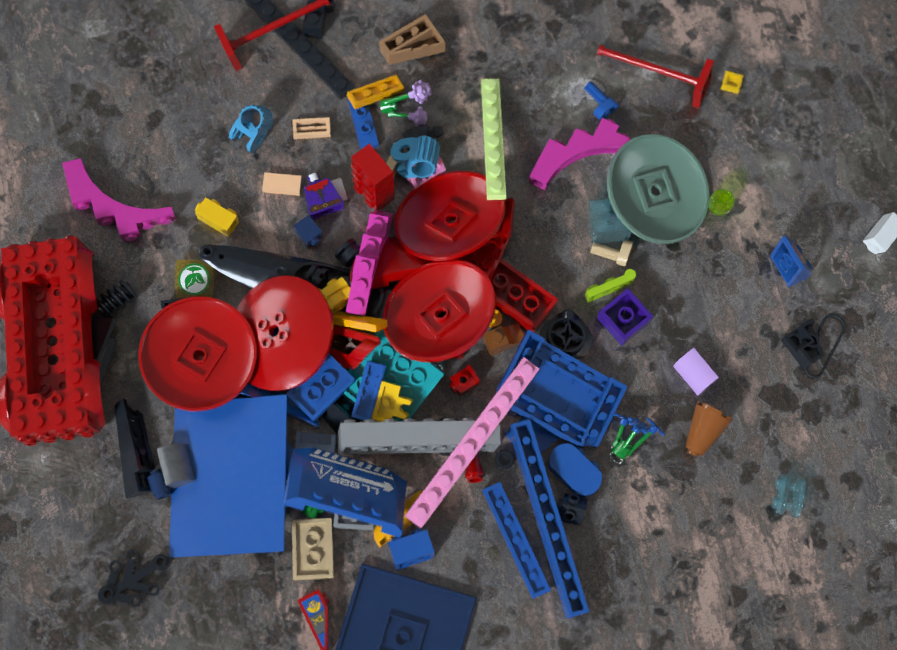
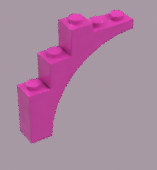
M602 118L593 136L586 130L576 128L567 146H564L558 140L549 139L530 174L529 183L546 190L552 179L573 162L597 154H615L622 145L631 139L626 134L617 133L619 125H616L610 119L606 120Z
M81 158L62 163L74 208L76 210H86L93 206L95 219L99 226H108L116 221L122 241H134L137 237H141L140 229L148 230L155 225H167L176 220L172 206L160 209H141L127 206L111 199L102 193L91 181Z
M374 210L369 215L367 230L363 234L360 252L356 255L346 312L366 315L378 262L387 236L391 231L393 213Z

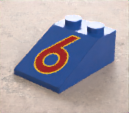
M783 236L770 257L788 287H791L809 278L812 274V266L809 261L804 259L800 246L795 244L791 238Z

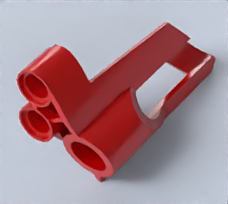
M334 324L333 336L339 334L363 342L350 354L331 348L329 354L343 368L354 370L372 350L381 344V341L377 336Z

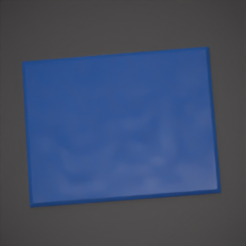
M288 395L233 399L221 407L199 412L175 408L174 444H187L196 481L175 489L172 488L169 558L284 552L285 505L283 504L286 492Z

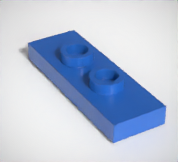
M348 99L360 149L369 143L373 148L379 147L369 106L366 105L354 109Z
M367 360L351 417L360 420L372 418L387 365Z

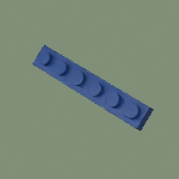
M498 482L483 489V495L532 600L550 592L551 589L501 483Z

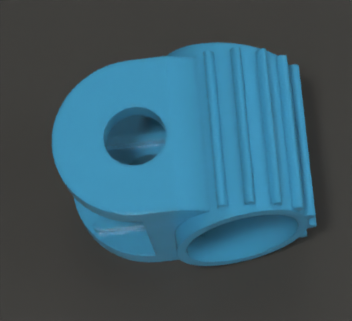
M261 105L246 106L239 113V118L232 126L229 139L235 141L238 138L240 139L244 133L250 137L246 145L247 150L251 153L255 152L266 138L268 130L274 124L273 120L275 118H273V113L270 112L271 109ZM258 110L261 115V122L256 127L253 122V115Z
M428 136L404 138L392 146L390 153L393 160L398 162L397 171L402 177L426 178L436 172L440 152L439 142L436 139ZM403 148H410L407 153H401Z

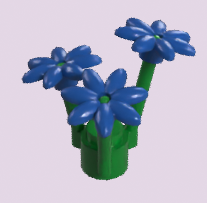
M619 413L614 414V416L621 418L619 423L621 425L616 439L612 443L614 446L612 452L624 460L627 455L631 456L633 451L651 434H655L658 431L663 437L665 436L660 427L656 426V423L648 417L646 419L652 425L650 428L646 427V423H640L638 418H627ZM630 421L629 424L634 426L632 428L633 431L626 441L624 439L620 441L624 427ZM642 431L645 435L632 446L630 442L636 433Z

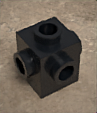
M565 493L563 500L559 499L557 504L561 520L565 523L581 526L588 499L575 494Z

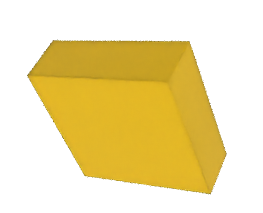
M726 71L721 90L738 94L744 75Z

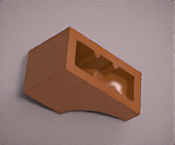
M516 323L507 327L500 326L486 332L483 335V341L490 356H493L519 345L524 334L519 324Z

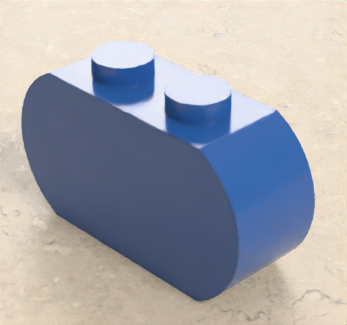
M573 444L557 446L549 457V470L573 494L582 498L593 496L602 483L600 467L593 460L589 461L585 457V452L578 446L575 447Z

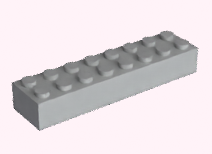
M427 418L419 422H415V419H404L403 422H396L395 419H385L384 422L367 419L360 423H356V420H344V423H340L338 430L339 455L452 453L475 421L474 418H463L462 421H455L454 418H445L443 421ZM500 423L478 452H494L501 444Z

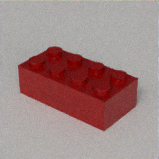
M369 143L351 156L353 187L359 195L362 194L365 197V203L370 209L374 208L380 211L395 200L393 171Z
M502 258L500 259L491 278L496 294V308L525 329L536 333L557 306L558 299Z

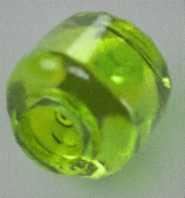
M726 189L714 191L708 201L709 210L717 216L728 214L734 206V196Z

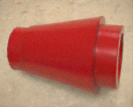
M478 453L465 469V478L468 483L483 481L484 472Z

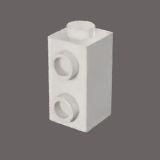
M892 212L883 215L865 237L863 242L867 245L869 251L878 254L886 252L897 238V214Z

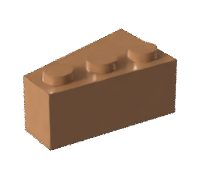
M425 14L379 41V48L388 64L392 65L445 52V41Z

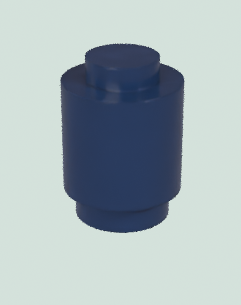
M162 469L150 472V476L147 479L152 495L155 496L156 500L171 496L170 491L172 488L165 485Z

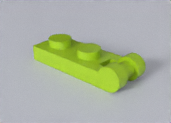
M628 269L623 276L616 279L611 277L599 286L598 284L590 286L585 294L587 303L631 285L636 277V272L633 269Z

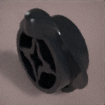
M569 309L547 321L542 326L539 334L546 342L575 359L585 355L592 344V334L589 328L575 311ZM564 327L563 330H556V332L553 331L556 328ZM565 333H566V337H567V342H566V344H565V339H564V338H565V337H564ZM579 345L574 349L567 350L569 346Z

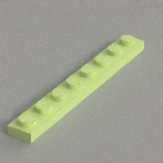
M481 79L487 200H506L499 79Z

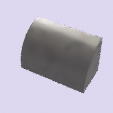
M176 443L157 448L166 486L175 489L196 481L187 444Z

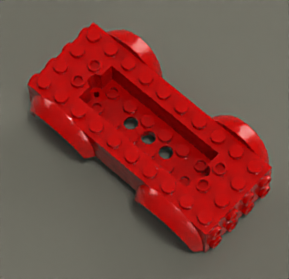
M73 235L65 236L63 239L49 238L44 242L29 241L24 245L10 244L8 247L1 248L0 317L5 321L7 373L0 377V424L10 433V437L24 443L25 446L37 445V442L44 441V443H54L56 439L62 438L63 440H74L76 436L84 438L93 437L94 434L100 433V430L106 424L100 389L101 362L93 359L91 315L98 309L92 257H95V253ZM51 317L55 318L56 325L48 328L46 321ZM57 337V344L49 346L50 339ZM54 354L57 355L58 362L55 365H50L48 363L49 357Z

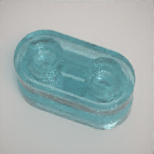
M781 475L775 482L777 496L773 497L771 508L774 509V513L782 515L785 509L790 510V517L799 518L803 506L806 480L797 478L794 484L790 483V476ZM789 490L793 491L792 502H787Z

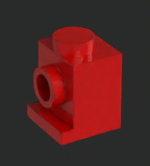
M468 365L465 369L451 376V383H449L453 393H458L461 397L479 386L480 379L472 367ZM466 378L467 382L461 383L460 379Z

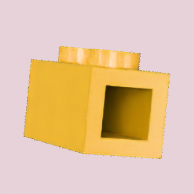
M205 197L195 208L197 219L230 237L239 223L237 213L230 208L225 209L221 207V204L215 199L209 200Z

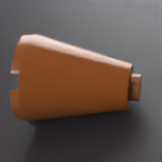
M697 401L685 445L688 449L687 453L694 457H698V455L703 456L729 426L733 418L730 416L726 417L722 415L723 412Z

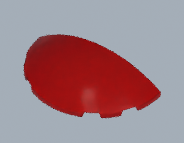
M397 236L389 237L386 239L381 252L372 289L389 286V281L401 280L409 273L434 261L424 260L410 254L399 243ZM354 260L352 269H351V271H350V279H349V281H350V288H351V283H352V278H353V275H352V274H353V269H354L355 260Z

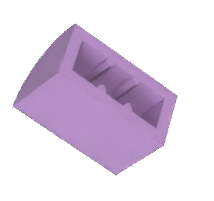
M694 348L680 358L673 366L697 396L719 378Z

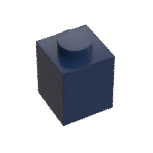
M309 215L293 226L295 233L308 249L321 243L323 233Z

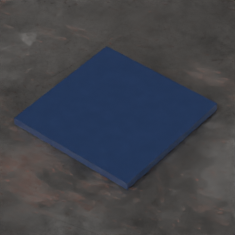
M362 563L335 650H462L477 597Z

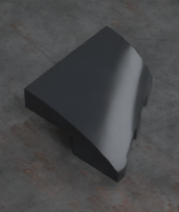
M813 318L801 324L797 329L781 339L782 343L804 370L824 356L823 349L819 345V336L815 334L813 324L815 323Z

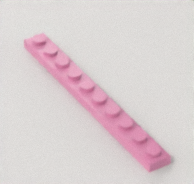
M525 357L521 359L406 513V518L419 528L423 527L539 370L538 367Z

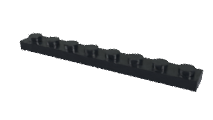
M245 0V3L266 24L285 16L270 0ZM292 22L273 30L340 100L347 95L348 91L354 90V85Z

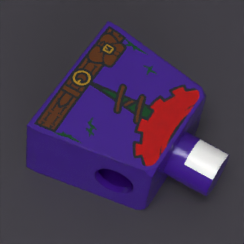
M313 173L307 177L310 185L305 186L304 191L309 215L312 220L344 209V202L329 178L320 180L318 173Z

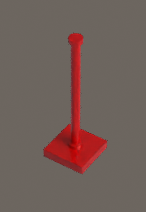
M317 0L234 41H229L221 24L213 27L234 69L238 71L242 69V66L235 53L237 47L324 5L328 6L330 3L328 0Z
M600 45L597 53L599 56L605 55L694 84L692 106L700 108L712 79L714 60L708 58L700 76L696 78L607 49L604 45Z

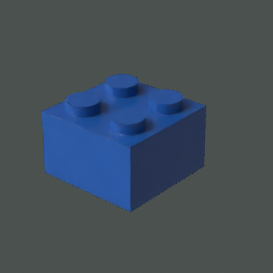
M422 528L411 531L409 536L403 537L401 535L400 538L396 536L391 538L392 541L388 543L396 571L434 558L435 552L427 530L422 531Z

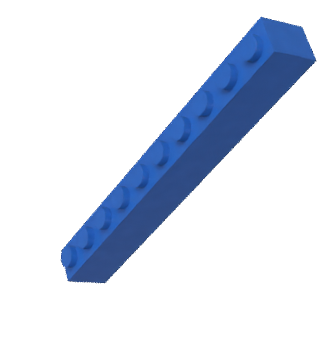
M528 419L511 424L508 430L565 617L569 619L589 612L531 421Z

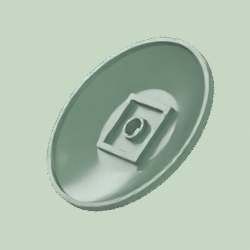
M641 135L622 145L610 162L607 173L609 200L619 220L633 234L652 243L671 244L689 237L700 227L706 217L709 206L708 182L699 161L680 142L663 135ZM652 187L657 190V196L651 192Z

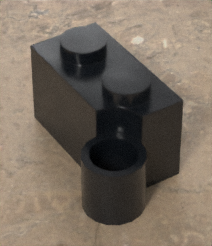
M308 0V1H307V5H309V4H311V3H313V2H315V1H317V0ZM328 0L331 2L330 5H324L305 14L302 27L306 37L322 39L326 15L334 11L335 0Z

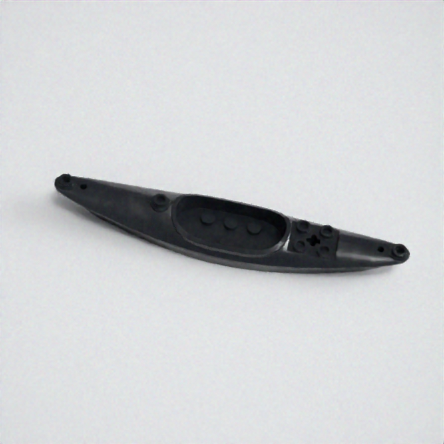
M206 244L199 249L201 260L251 289L265 280L278 276H294L305 280L313 264L319 265L321 269H329L330 273L327 283L334 278L338 280L341 277L345 281L350 282V269L319 261L225 245ZM389 283V286L371 289L365 316L383 319L386 301L396 285ZM446 312L440 313L438 318L445 316Z

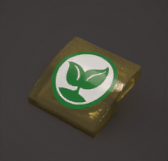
M201 259L176 260L175 299L194 296L214 298V268Z

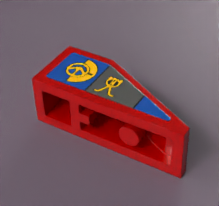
M318 589L298 599L297 602L320 649L329 650V608L327 604L330 601L326 593L321 594Z

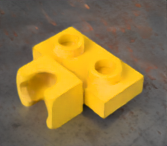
M382 381L371 419L384 422L385 419H393V416L407 419L409 413L402 410V405H410L413 399L402 395L399 396L402 386Z

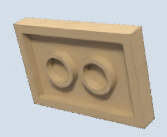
M332 518L292 520L294 581L334 579Z

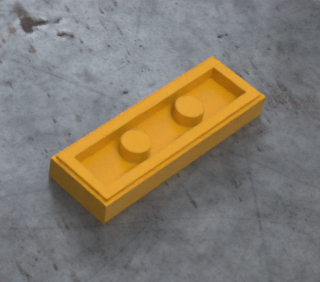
M396 74L348 91L347 97L354 109H358L381 99L404 92L405 88Z
M341 311L332 314L333 324L371 332H378L387 327V320Z

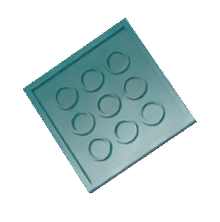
M382 329L375 335L380 338L381 344L372 350L354 370L349 369L348 373L356 382L343 394L352 401H356L367 360L387 365L383 381L402 386L399 396L402 395L413 399L410 405H402V410L409 413L407 419H411L445 373L431 362L415 361L398 353L389 343L384 329ZM393 416V419H395L396 422H403L404 420L402 418Z

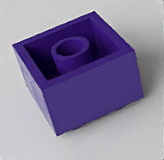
M627 288L599 311L597 319L617 342L623 346L649 325L653 316Z

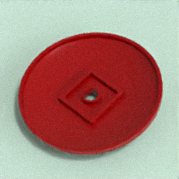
M452 171L439 174L410 191L403 199L394 219L395 233L402 247L418 258L430 261H446L460 258L476 251L496 234L505 216V200H487L486 176L471 171Z
M452 259L425 264L422 268L406 275L390 293L383 310V319L387 320V327L384 328V333L392 347L409 359L420 362H438L453 358L471 348L488 330L496 310L494 287L488 276L480 268L469 262ZM446 312L445 316L438 318L440 313Z
M294 276L270 278L261 282L247 293L238 305L237 310L250 324L257 344V362L249 383L268 391H286L302 385L320 369L331 348L334 324L327 299L316 286ZM279 327L278 334L273 336L274 328Z
M211 297L184 298L164 307L148 323L139 345V367L149 389L164 403L185 411L199 412L212 410L233 400L249 383L257 362L256 339L246 318L230 304ZM198 351H202L205 354L204 358L200 361L194 359V355Z

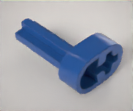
M592 81L587 83L584 89L600 104L593 114L600 121L602 118L606 119L617 109L619 104L612 97L608 98Z

